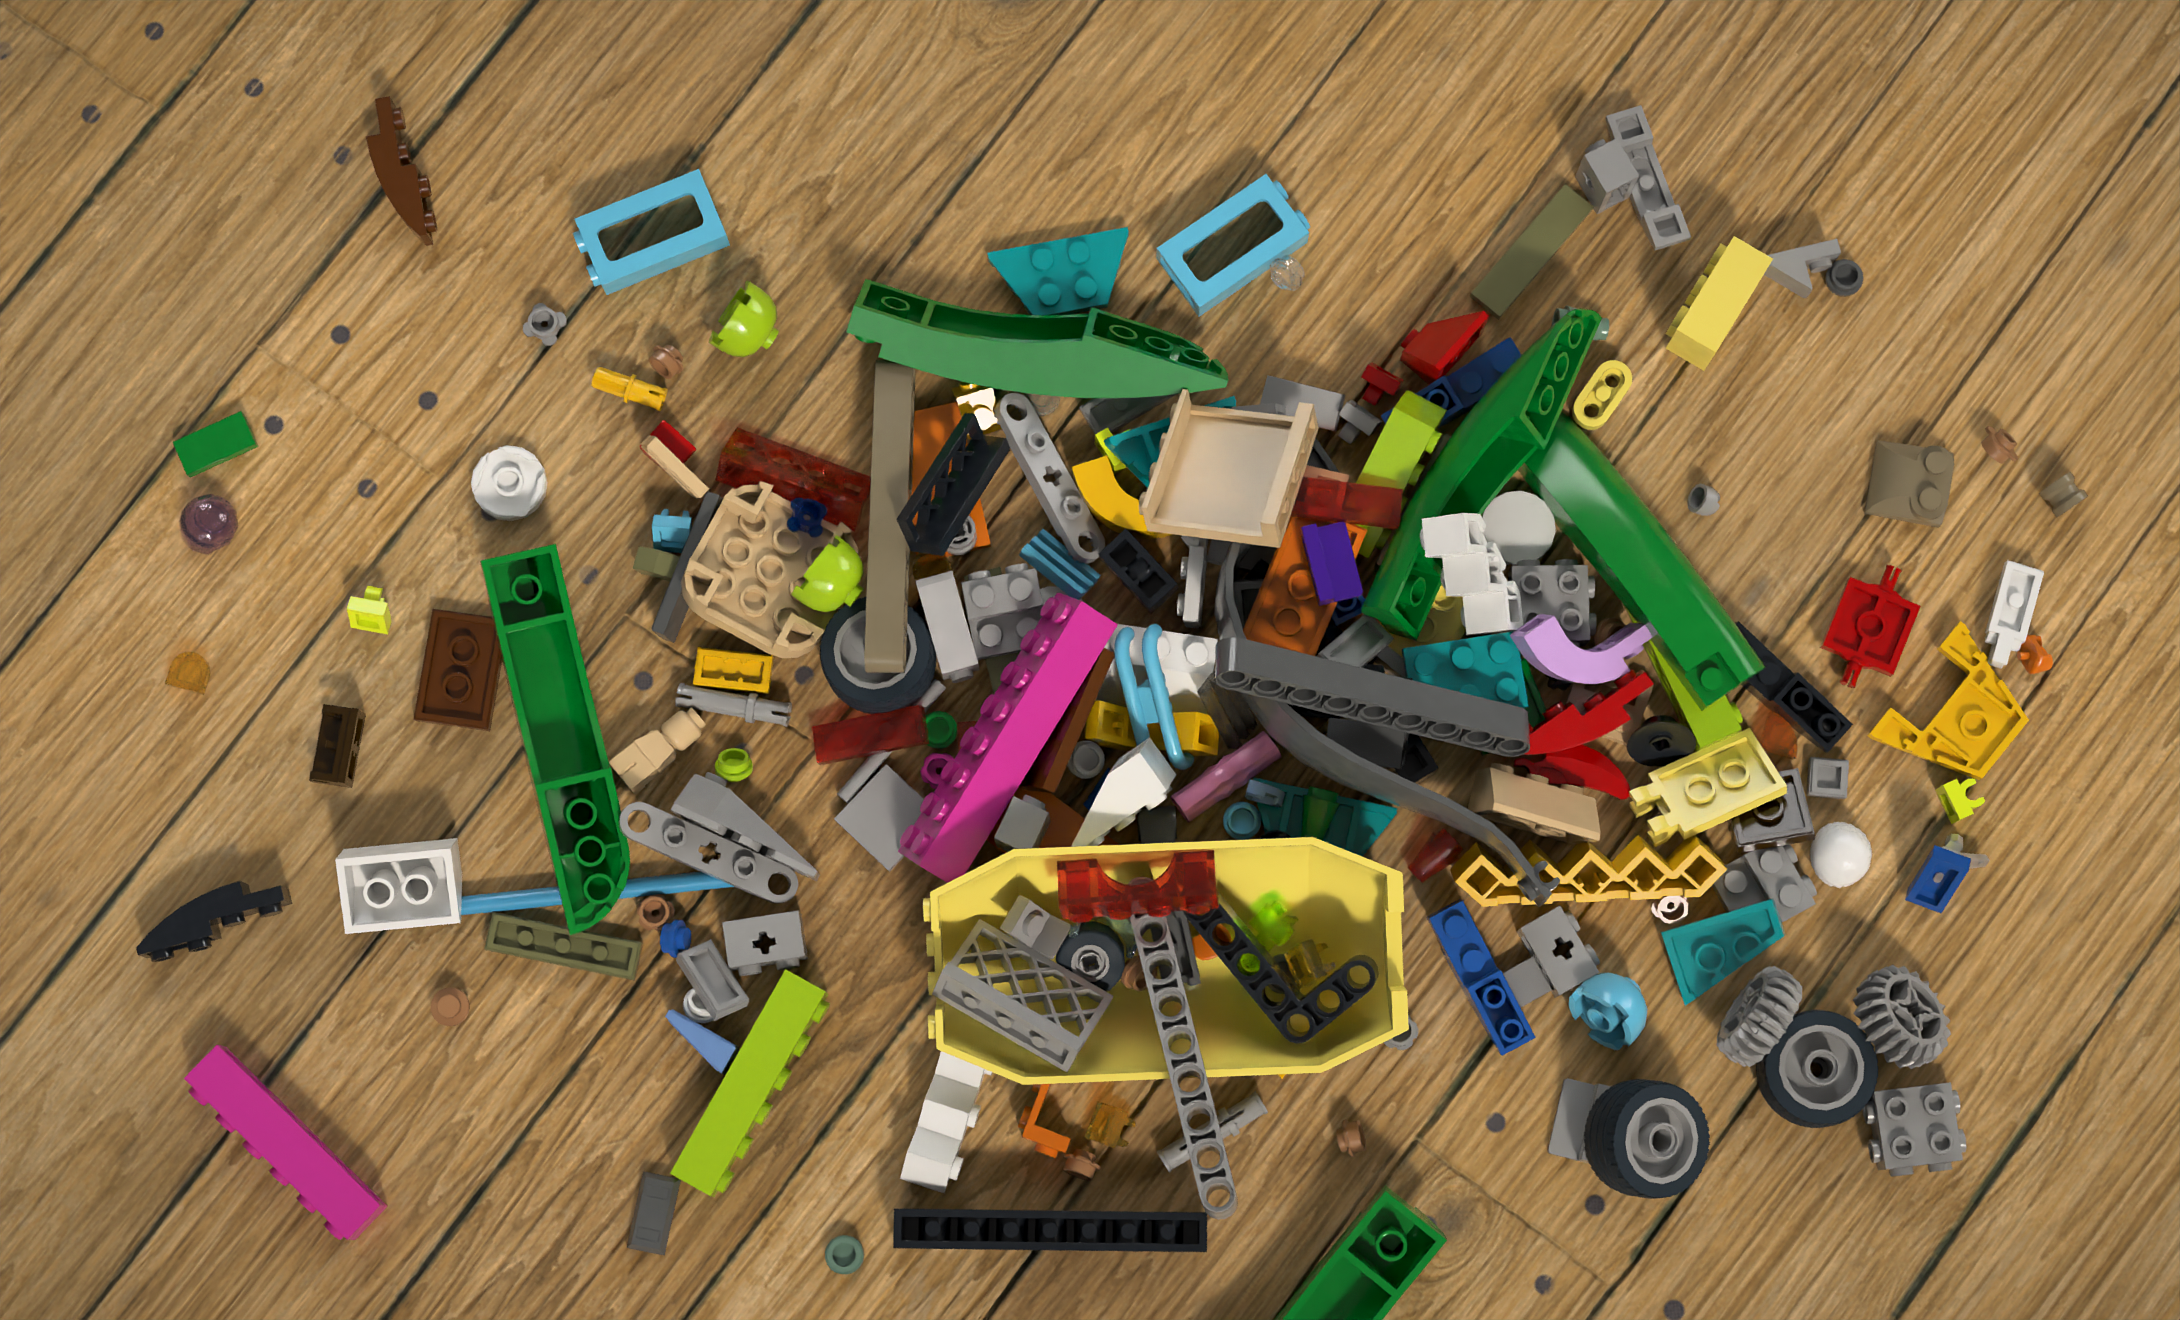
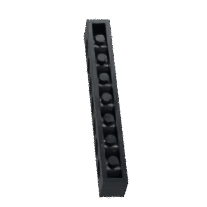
M894 1209L893 1248L1207 1252V1213Z

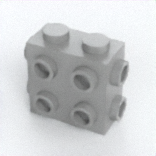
M1562 559L1555 561V565H1540L1539 560H1521L1517 562V566H1511L1508 572V581L1514 580L1520 591L1523 625L1539 614L1554 615L1565 635L1575 646L1580 649L1581 646H1586L1590 641V636L1596 634V614L1589 613V598H1594L1595 579L1594 576H1588V565H1578V561L1574 559Z
M1951 1082L1873 1092L1870 1100L1863 1108L1865 1123L1871 1124L1873 1139L1868 1141V1150L1871 1162L1877 1163L1878 1170L1889 1169L1890 1177L1914 1174L1913 1166L1928 1165L1929 1172L1952 1170L1951 1162L1963 1160L1962 1152H1966V1138L1963 1129H1958L1956 1114L1960 1113V1099L1958 1092L1952 1090Z

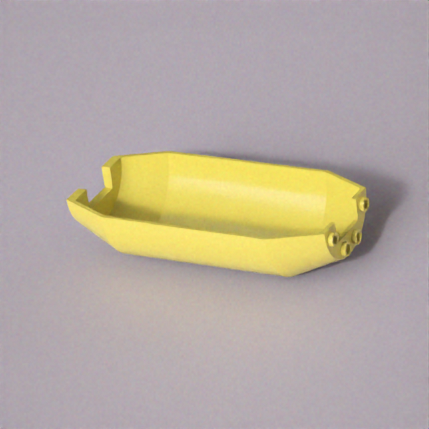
M1314 837L1013 849L931 891L930 898H923L924 922H931V931H933V933L926 934L927 957L934 956L935 972H928L929 995H932L942 970L953 959L979 919L1007 934L1000 927L1019 895L1031 900L1049 914L1072 926L1087 921H1096L1108 925L1118 934L1124 945L1125 962L1133 956H1138L1139 952L1125 900L1127 884L1137 877L1150 878L1157 884L1164 906L1180 903L1184 894L1198 883L1211 884L1219 891L1272 957L1278 954H1290L1301 962L1304 977L1297 988L1303 995H1306L1346 961L1356 955H1365L1375 961L1378 966L1379 975L1373 988L1311 1039L1304 1043L1296 1044L1288 1041L1218 956L1210 960H1200L1196 957L1201 984L1192 986L1188 985V983L1183 984L1207 1077L1322 1073L1409 1030L1407 990L1404 987L1401 926V912H1404L1403 873ZM1141 892L1135 896L1133 902L1144 906L1152 901L1154 895L1149 892ZM1194 893L1192 895V905L1197 911L1206 912L1209 910L1210 900L1205 894ZM1188 920L1191 937L1193 938L1200 933ZM1220 923L1229 931L1231 941H1233L1235 938L1233 927L1227 923ZM1148 929L1142 937L1147 942H1153L1151 929ZM979 935L976 941L980 952L997 950L994 942ZM1246 953L1241 956V965L1246 971L1256 972L1259 970L1260 961L1254 954ZM1056 955L1054 956L1053 959H1050V960L1054 961L1055 963H1056ZM1009 958L1014 971L1030 969L1028 962L1022 958ZM1000 959L984 961L989 974L1005 972ZM975 962L958 966L972 976L979 975ZM1359 965L1350 968V977L1355 983L1365 984L1369 982L1370 974L1365 967ZM1157 966L1156 979H1161L1159 966ZM1043 977L1048 991L1064 989L1062 982L1055 977ZM1034 979L1018 981L1022 994L1039 992ZM1121 979L1111 990L1107 991V993L1113 995V998L1068 1072L1061 1070L937 997L935 1015H928L929 1039H936V1049L1022 1085L1170 1079L1148 988L1143 991L1129 989L1122 984ZM1009 982L993 984L995 989L1005 995H1013ZM1266 986L1265 993L1271 1001L1280 1002L1284 1000L1285 994L1276 993ZM1332 990L1320 992V1001L1325 1007L1335 1008L1339 1006L1340 999L1337 993ZM1088 996L1077 997L1081 1010L1094 1009L1100 1004ZM1068 998L1052 1000L1056 1013L1072 1011ZM1042 1001L1026 1003L1029 1009L1040 1015H1047ZM1170 1001L1162 1007L1161 1013L1168 1017L1175 1016L1180 1012L1182 1005L1178 1002ZM1294 1014L1290 1017V1024L1295 1031L1305 1032L1309 1030L1310 1024L1304 1015ZM1076 1021L1060 1023L1062 1028L1079 1037L1081 1034ZM1184 1038L1177 1039L1172 1043L1170 1050L1176 1054H1183L1190 1049L1191 1042ZM1187 1076V1077H1185V1078H1198V1077H1195V1076Z

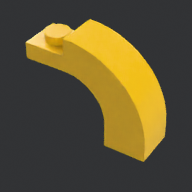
M1107 455L1071 467L1072 477L1081 497L1091 514L1104 526L1117 533L1127 529L1135 538L1155 539L1171 535L1147 531L1144 516L1139 513V500L1128 495L1119 486Z
M1100 700L1095 701L1086 721L1085 739L1099 742V746L1130 751L1135 748L1136 742L1127 707ZM1172 712L1183 753H1190L1193 756H1217L1221 718L1200 712ZM1147 724L1151 740L1162 755H1167L1160 724Z

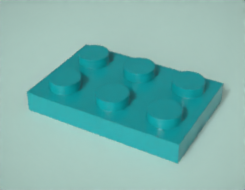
M1514 631L1402 649L1406 677L1413 678V681L1521 708L1528 707L1520 652L1510 637V634Z

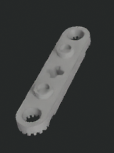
M1019 393L1005 395L997 402L994 408V417L997 418V424H1000L1008 444L1058 537L1061 536L1066 550L1069 551L1068 555L1072 556L1074 561H1079L1078 563L1088 564L1099 558L1098 553L1105 548L1103 534L1081 497L1078 488L1031 402ZM1011 404V406L1016 405L1015 408L1019 407L1018 411L1022 412L1020 414L1022 416L1021 421L1014 420L1008 415L1007 405ZM1053 474L1056 480L1053 483H1046L1043 476ZM1079 536H1087V539H1091L1090 543L1093 542L1091 544L1093 547L1092 552H1086L1080 547L1078 543Z
M631 803L622 810L619 816V828L626 838L745 892L776 904L789 901L797 892L798 878L791 868L647 803ZM633 811L644 812L649 818L648 828L644 832H634L628 826V816ZM709 843H713L715 845L714 852L719 854L718 859H711L708 863H704L702 861L703 854L698 852L699 847H706ZM780 873L787 878L789 887L783 895H776L770 891L768 880L772 874Z

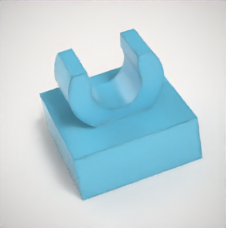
M664 509L661 515L654 514L652 522L654 549L664 552L682 553L692 529V517L689 516L688 511L684 510L682 517L669 516V509Z

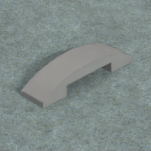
M1642 106L1607 115L1605 119L1611 141L1615 138L1619 140L1639 175L1631 192L1630 200L1654 250L1690 240L1691 235L1680 206L1674 203L1653 148L1652 142L1654 137Z

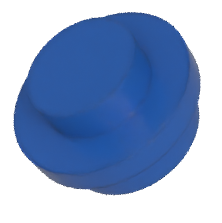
M676 919L672 923H665L663 925L660 946L663 953H668L671 957L677 958L678 953L690 948L691 930L686 928L683 920Z

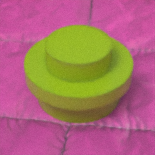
M738 748L722 751L715 762L716 775L728 782H739L747 778L753 771V763L748 753Z

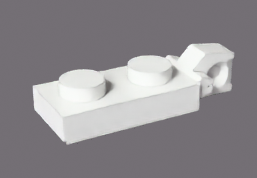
M1182 535V541L1189 548V557H1182L1181 579H1186L1185 594L1179 593L1177 616H1183V622L1187 628H1199L1202 622L1208 539Z
M2009 560L2004 563L1985 631V643L1992 644L1987 661L1990 666L2002 669L2008 663L2010 652H2018L2021 644L2025 642L2044 571Z

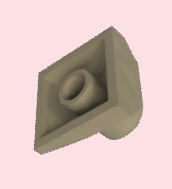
M1877 440L1864 514L1939 528L1942 525L1948 506L1954 470V453L1941 446L1920 447Z

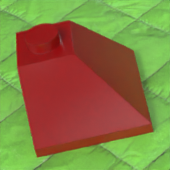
M1485 311L1428 323L1420 332L1413 329L1400 345L1404 348L1400 361L1430 385L1442 376H1446L1480 338L1489 315Z

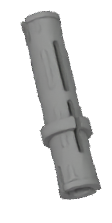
M680 683L677 689V694L692 696V699L676 697L675 705L679 708H693L695 710L742 717L748 723H754L755 720L787 727L790 722L791 716L776 714L775 711L791 713V702L785 703L761 699L759 694L755 693L745 696L685 685L684 683Z
M1256 1091L1226 1110L1223 1107L1218 1110L1219 1115H1217L1222 1138L1224 1139L1230 1134L1233 1137L1238 1135L1240 1128L1261 1115L1268 1113ZM1210 1120L1202 1124L1201 1126L1197 1127L1195 1130H1202L1209 1125ZM1185 1136L1156 1151L1169 1173L1190 1159L1188 1148H1186Z

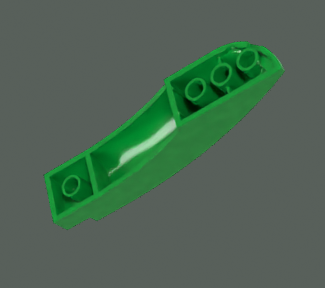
M865 279L854 304L846 331L862 342L881 343L879 358L970 384L1029 394L1077 398H1140L1181 394L1182 389H1188L1189 393L1225 388L1228 383V374L1224 366L1218 359H1211L1209 361V357L1203 353V348L1168 331L1091 307L1089 314H1006L942 303Z
M1585 308L1574 309L1564 315L1536 340L1500 376L1473 407L1428 470L1397 527L1361 608L1364 615L1377 618L1391 634L1417 641L1442 584L1440 577L1441 569L1443 568L1442 558L1425 557V550L1421 546L1420 532L1423 528L1422 519L1458 513L1482 515L1495 496L1537 449L1545 450L1602 320V317L1597 312Z
M1561 411L1545 450L1537 449L1518 471L1535 495L1549 507L1554 516L1555 523L1562 533H1565L1587 558L1638 624L1646 625L1652 635L1650 640L1700 710L1703 711L1762 671L1766 666L1694 566L1641 498L1582 429Z
M552 544L481 560L480 565L569 935H573L595 925L612 910L627 883L630 851L628 840L623 836L619 828L618 821L621 810L587 678L557 546Z
M1385 1185L1364 1212H1360L1274 1320H1383L1399 1298L1445 1244L1447 1238L1438 1226L1416 1207L1413 1208Z

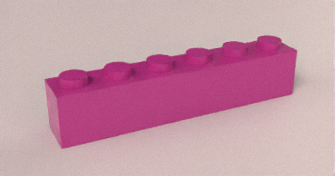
M216 1045L184 1078L192 1086L188 1090L191 1096L203 1106L209 1103L218 1112L215 1119L230 1133L236 1129L246 1139L242 1143L243 1147L258 1160L263 1156L273 1166L269 1170L272 1176L284 1186L290 1183L300 1193L296 1197L297 1200L308 1211L314 1213L318 1210L327 1219L323 1225L338 1240H341L343 1237L347 1240H356L387 1208V1205L227 1047Z

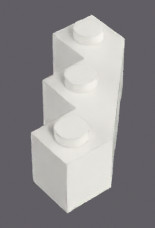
M1458 513L1422 519L1423 528L1420 532V542L1425 550V557L1442 558L1443 568L1441 569L1440 577L1442 586L1446 590V596L1463 597L1461 621L1466 628V635H1485L1516 631L1523 626L1520 591L1514 580H1506L1502 572L1505 570L1506 563L1495 542L1486 541L1482 533L1485 531L1486 524L1481 514Z
M940 1052L936 1071L924 1099L918 1126L908 1148L900 1179L941 1193L945 1192L949 1179L957 1181L964 1158L958 1157L967 1127H975L981 1109L980 1105L975 1104L984 1075L991 1076L993 1072L945 1052Z

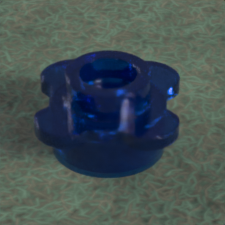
M800 497L793 499L790 504L792 515L786 522L787 528L794 533L802 531L808 533L812 538L819 537L823 532L821 523L827 514L826 506L813 499H803ZM808 515L810 520H805L803 516Z

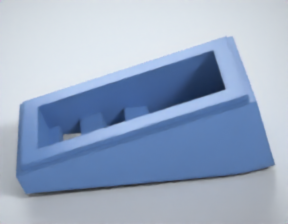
M673 1009L669 1010L665 1016L669 1023L716 1071L725 1075L740 1050L738 1049L739 1046Z

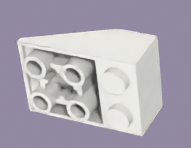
M1150 737L1117 760L1108 773L1071 847L1098 846L1105 840L1104 836L1110 832L1112 827L1117 832L1122 830L1136 819L1135 815L1141 811L1140 808L1146 806L1148 810H1151L1167 798L1166 794L1172 790L1170 784L1175 778L1176 773Z

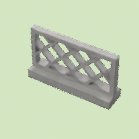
M981 919L976 923L953 959L942 970L932 995L1065 1072H1068L1073 1065L1078 1053L1113 998V995ZM979 935L994 942L997 950L980 952L976 941ZM1009 958H1022L1028 962L1030 969L1014 971ZM1000 959L1005 972L989 974L984 961ZM975 962L979 975L972 976L958 966ZM1043 977H1055L1062 982L1064 989L1048 991ZM1034 979L1039 992L1022 994L1018 981ZM1009 982L1013 995H1005L995 989L993 984ZM1088 996L1100 1004L1094 1009L1081 1010L1077 997ZM1068 998L1072 1011L1056 1013L1052 1000ZM1042 1001L1047 1015L1036 1013L1029 1009L1026 1003ZM1076 1021L1081 1034L1079 1037L1062 1028L1060 1023Z

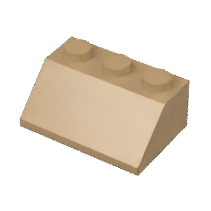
M1492 763L1489 768L1476 771L1467 809L1484 819L1570 845L1600 840L1601 831L1595 798L1583 795L1584 789L1568 784H1561V788L1548 785V778L1535 774H1526V778L1514 775V768L1497 763Z

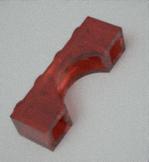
M1214 850L1174 853L1170 865L1161 876L1141 885H1127L1113 880L1102 870L1097 859L1057 861L1059 908L1062 918L1069 919L1072 922H1088L1092 920V917L1108 916L1114 920H1123L1130 918L1132 914L1145 913L1152 917H1164L1173 911L1204 914L1209 912L1210 909L1219 908L1217 864Z

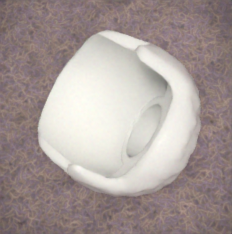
M1834 822L1827 824L1817 832L1810 848V861L1815 874L1825 884L1836 888L1850 886L1859 881L1870 867L1872 857L1871 845L1865 833L1860 829L1845 822Z

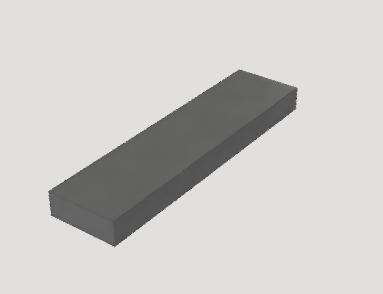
M711 492L705 494L652 625V631L663 640L675 643L689 606L682 595V577L689 559L723 500L720 495Z

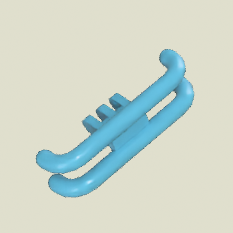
M1152 624L1144 632L1142 654L1148 679L1140 686H1137L1130 658V642L1134 639L1135 632L1130 627L1122 628L1116 636L1114 656L1136 746L1150 737L1147 724L1159 723L1166 752L1172 765L1179 770L1190 768L1193 765L1194 757L1190 753L1182 752L1172 713L1173 707L1169 701V691L1165 685L1166 679L1164 673H1162L1158 656L1157 642L1162 635V628L1158 624Z

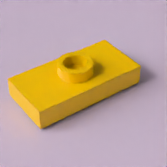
M698 647L693 685L697 687L769 694L774 657L767 654Z

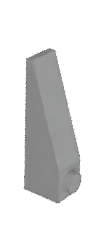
M707 772L705 777L694 774L674 802L671 811L678 818L779 862L814 881L818 880L819 872L737 795L725 787L728 782L727 780L710 772Z

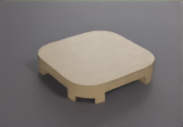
M760 481L758 485H743L737 489L732 488L723 498L717 512L687 563L681 581L683 598L689 608L704 620L766 653L783 659L798 658L811 652L817 645L835 611L821 612L813 610L802 604L791 594L796 585L801 587L805 582L806 578L803 575L829 543L833 544L835 536H839L858 553V546L851 536L852 530L842 522L836 527L771 492L774 485Z

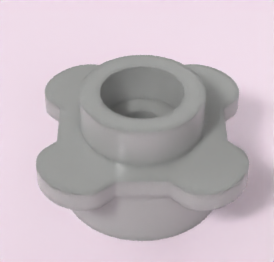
M538 303L532 308L528 322L524 323L523 332L527 337H537L542 340L544 345L552 346L557 342L556 335L559 329L566 325L567 319L562 312L555 313L544 303ZM544 321L548 322V326L545 328L541 326Z

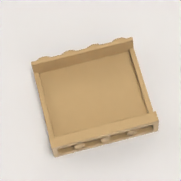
M1182 389L1178 403H1174L1171 407L1168 432H1164L1161 436L1158 461L1153 462L1150 467V484L1147 492H1142L1139 499V513L1144 516L1147 531L1280 548L1318 431L1314 404L1299 402L1295 416L1192 405L1188 389Z

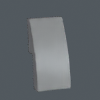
M1267 375L1260 404L1277 403L1286 407L1287 416H1295L1299 402L1314 404L1318 427L1336 431L1345 395Z

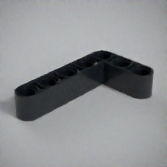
M1198 883L1192 886L1182 898L1181 908L1186 918L1281 1034L1290 1042L1297 1044L1311 1039L1367 994L1377 981L1379 972L1375 961L1365 955H1356L1346 961L1306 995H1303L1215 887L1207 883ZM1194 893H1203L1209 898L1210 908L1208 911H1197L1193 907L1191 898ZM1227 923L1233 927L1235 931L1233 941L1225 942L1218 938L1216 934L1218 924ZM1243 954H1254L1260 961L1259 970L1256 972L1246 971L1241 965V956ZM1359 965L1365 967L1370 974L1369 982L1365 984L1355 983L1350 977V968ZM1269 984L1281 986L1285 992L1284 1000L1280 1002L1271 1001L1266 996V986ZM1332 990L1337 993L1340 999L1339 1006L1335 1008L1325 1007L1320 1001V992ZM1294 1014L1304 1015L1309 1021V1030L1305 1032L1295 1031L1290 1024V1017Z

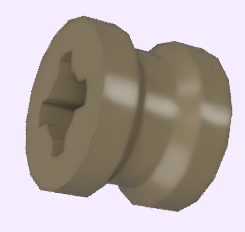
M2071 472L2065 474L2039 493L2044 500L2050 501L2053 506L2052 512L2056 518L2088 497L2084 490L2078 489L2075 485V477Z

